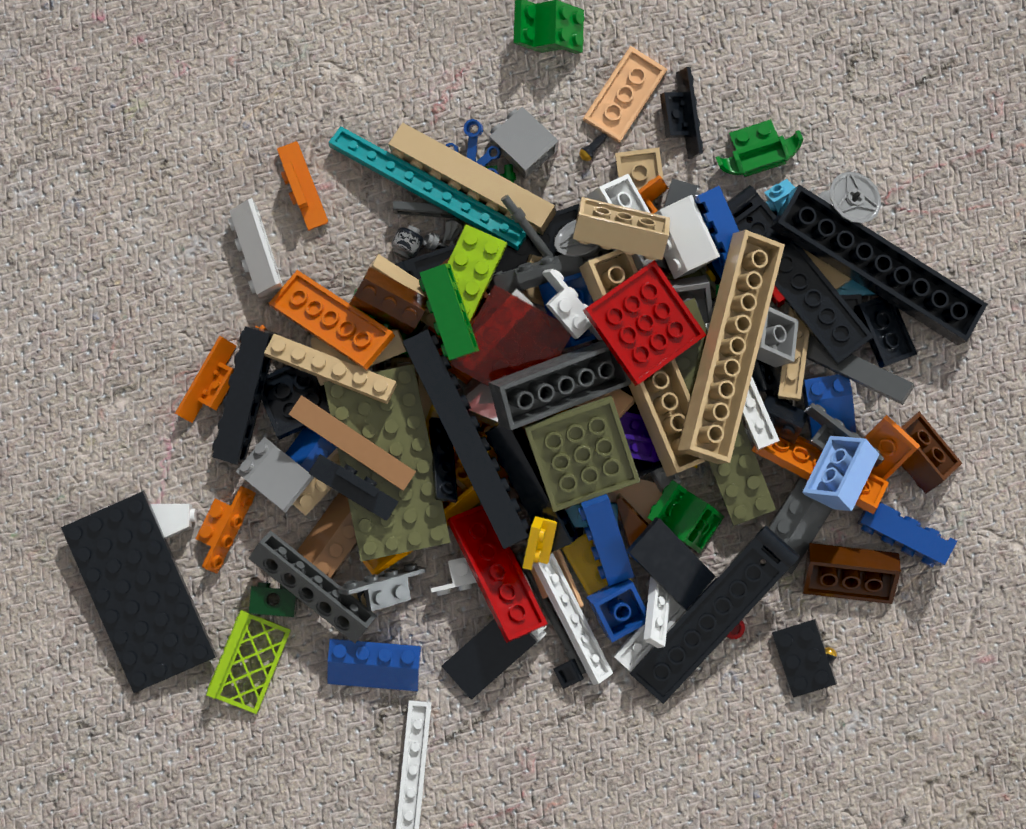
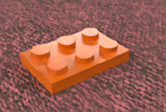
M888 415L864 437L884 457V460L877 467L873 466L871 471L872 474L884 480H887L920 447Z

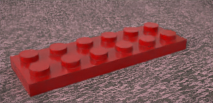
M480 505L450 517L447 522L505 642L508 643L545 627L548 623L511 548L503 549L483 506Z

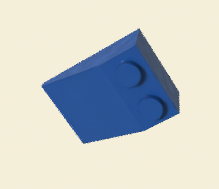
M836 374L803 380L802 392L805 409L811 403L818 404L833 419L840 420L851 433H856L850 379ZM808 415L807 420L810 438L812 439L822 425Z

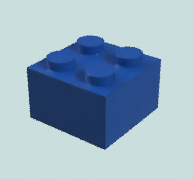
M630 579L611 586L607 585L586 597L605 636L612 643L645 625L646 608L634 583Z

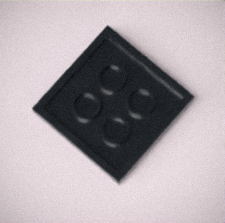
M289 365L267 375L261 399L278 440L307 428L289 415L301 395L330 414L325 387L320 385L317 376Z

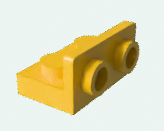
M535 516L530 529L522 568L532 570L534 562L548 564L557 527L556 521Z

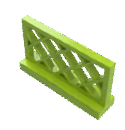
M240 609L207 688L206 696L257 714L291 629ZM251 619L260 622L264 631L251 636L248 630ZM264 624L272 628L266 630ZM275 629L285 632L282 640L272 645L268 632ZM247 631L249 638L244 639V636ZM265 634L270 646L257 651L253 639ZM250 640L255 652L242 657L239 650L242 643ZM279 645L277 652H275L274 647ZM272 649L275 656L273 662L263 665L259 654ZM237 653H238L239 656H240V659H238V660L235 661V658H236ZM257 655L261 667L249 672L244 660ZM242 661L246 674L234 678L231 668L234 664ZM270 667L269 672L267 674L265 668ZM263 670L266 676L265 682L255 687L250 675ZM230 674L232 680L226 682L228 675ZM248 676L253 688L240 693L235 681ZM233 683L238 695L231 698L222 696L221 693L224 686ZM262 687L261 692L258 695L257 689ZM252 691L257 696L254 708L245 705L242 699L243 695ZM239 697L240 700H241V703L238 702V701H235L234 699H236V698Z

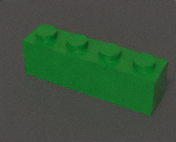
M442 264L420 272L419 284L422 291H426L429 299L426 301L429 312L434 314L436 320L434 328L437 335H441L443 341L441 348L444 356L448 357L449 360H455L480 351L451 265Z

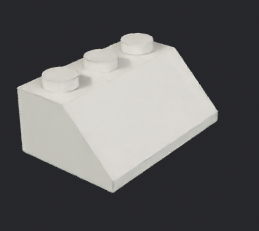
M692 195L654 213L670 218L669 237L664 257L674 279L694 273L720 257Z

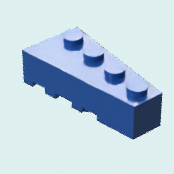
M717 186L698 195L694 200L720 255L719 258L711 263L721 279L732 235L739 232L723 192L720 186Z
M604 494L579 503L581 507L578 508L581 520L586 521L587 527L584 528L588 541L592 540L594 547H591L592 554L595 560L599 559L601 565L597 567L601 579L606 578L608 585L611 586L635 577L608 495Z
M881 502L874 514L866 510L863 511L857 524L862 526V531L870 535L878 534L882 537V542L890 546L896 544L902 547L901 552L911 557L915 554L922 558L921 563L931 568L934 565H945L957 543V540L951 537L949 540L941 538L940 532L933 528L920 527L921 523L908 516L902 517L899 511Z

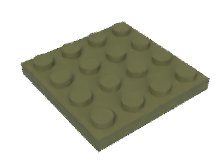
M612 396L524 426L553 512L640 482Z

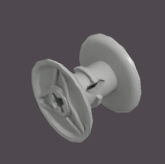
M856 172L839 174L833 180L830 190L823 191L818 195V197L833 205L841 217L855 223L862 224L871 221L878 215L881 207V196L877 187L869 178Z
M576 219L567 223L559 230L555 237L554 246L559 253L567 257L581 256L583 264L613 252V249H603L599 245L592 243L581 244L573 239Z

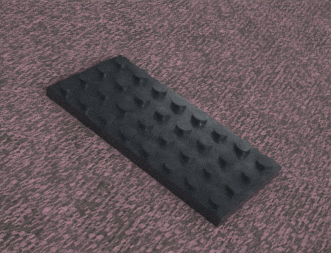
M145 491L61 527L133 693L217 657Z

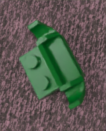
M770 119L730 132L729 138L735 150L732 152V157L724 159L717 156L715 158L722 171L732 175H744V177L786 164V161L792 158L801 147L803 136L800 130H797L788 139H784L783 135L778 137Z

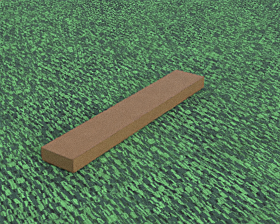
M302 395L289 413L291 417L402 491H404L416 471Z

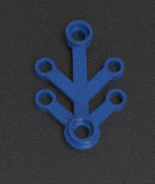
M475 119L468 120L464 124V132L469 136L467 158L485 167L490 161L501 157V150L496 146H490L487 152L476 161L478 137L483 132V126ZM477 125L478 131L472 133V127ZM453 143L445 145L447 147L454 146V151L459 153L457 145ZM493 149L497 150V155L495 157L491 156V151ZM489 168V170L494 171L496 174L499 175V172L496 169Z

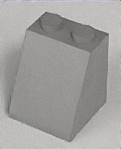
M521 107L519 110L514 109L506 117L508 120L502 125L498 123L491 129L489 140L494 146L500 148L501 154L526 179L558 151L559 141L527 110Z

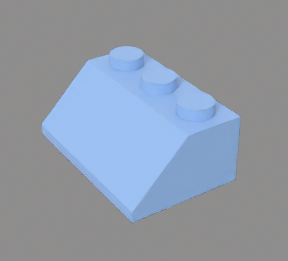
M830 436L802 493L832 509L852 511L879 453L865 438Z

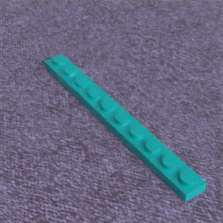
M341 126L328 142L330 148L477 229L507 242L508 246L517 251L527 238V234L521 226L510 218Z

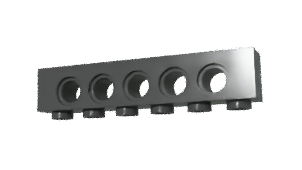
M271 530L257 544L248 558L354 643L359 640L377 617L375 613L368 611L367 607L352 595L338 593L337 588L341 586Z

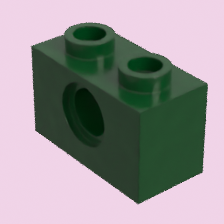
M257 582V587L251 586L249 613L296 617L298 598L281 584L280 588H271V583ZM272 593H276L280 597V601L276 606H271L268 602V598Z

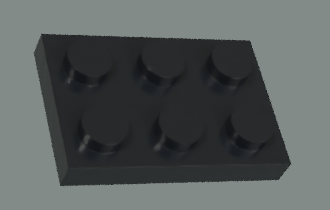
M881 297L854 306L859 319L874 336L869 341V344L880 368L917 355V351L897 307Z
M816 619L772 632L793 698L837 684Z

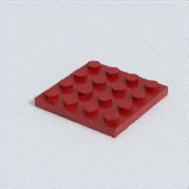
M655 260L582 310L634 386L639 385L706 336Z

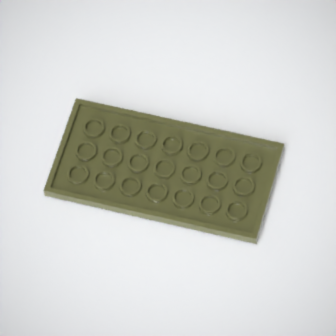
M413 364L374 372L397 382V386L388 404L335 383L324 382L330 415L416 471L404 491H402L337 447L340 463L343 468L346 464L358 471L356 474L363 480L366 476L378 483L376 488L398 501L389 519L384 520L348 498L361 562L451 543L442 501L435 499L433 456Z

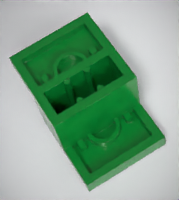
M515 0L513 44L540 53L561 49L574 54L583 53V9L559 0L536 4L527 0Z
M671 480L669 485L664 488L658 502L652 506L647 518L651 521L655 517L660 518L683 543L701 554L725 516L710 504Z

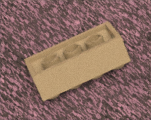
M581 197L573 239L581 244L592 243L607 250L613 248L621 250L628 255L638 254L649 260H662L669 237L670 218Z

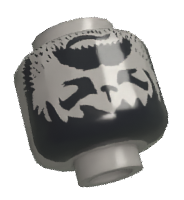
M408 225L407 228L400 227L391 242V246L394 249L393 253L407 260L410 257H416L424 243L423 237L419 235L420 230L411 225Z

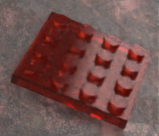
M494 284L471 325L480 351L451 360L450 365L489 386L488 383L560 356L571 334L558 319Z

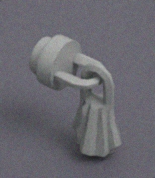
M457 217L450 218V220L446 221L442 243L439 242L440 236L438 234L428 233L424 238L423 245L430 251H434L437 246L441 247V249L448 247L445 245L447 240L451 241L449 246L454 245L457 236L463 230V223Z

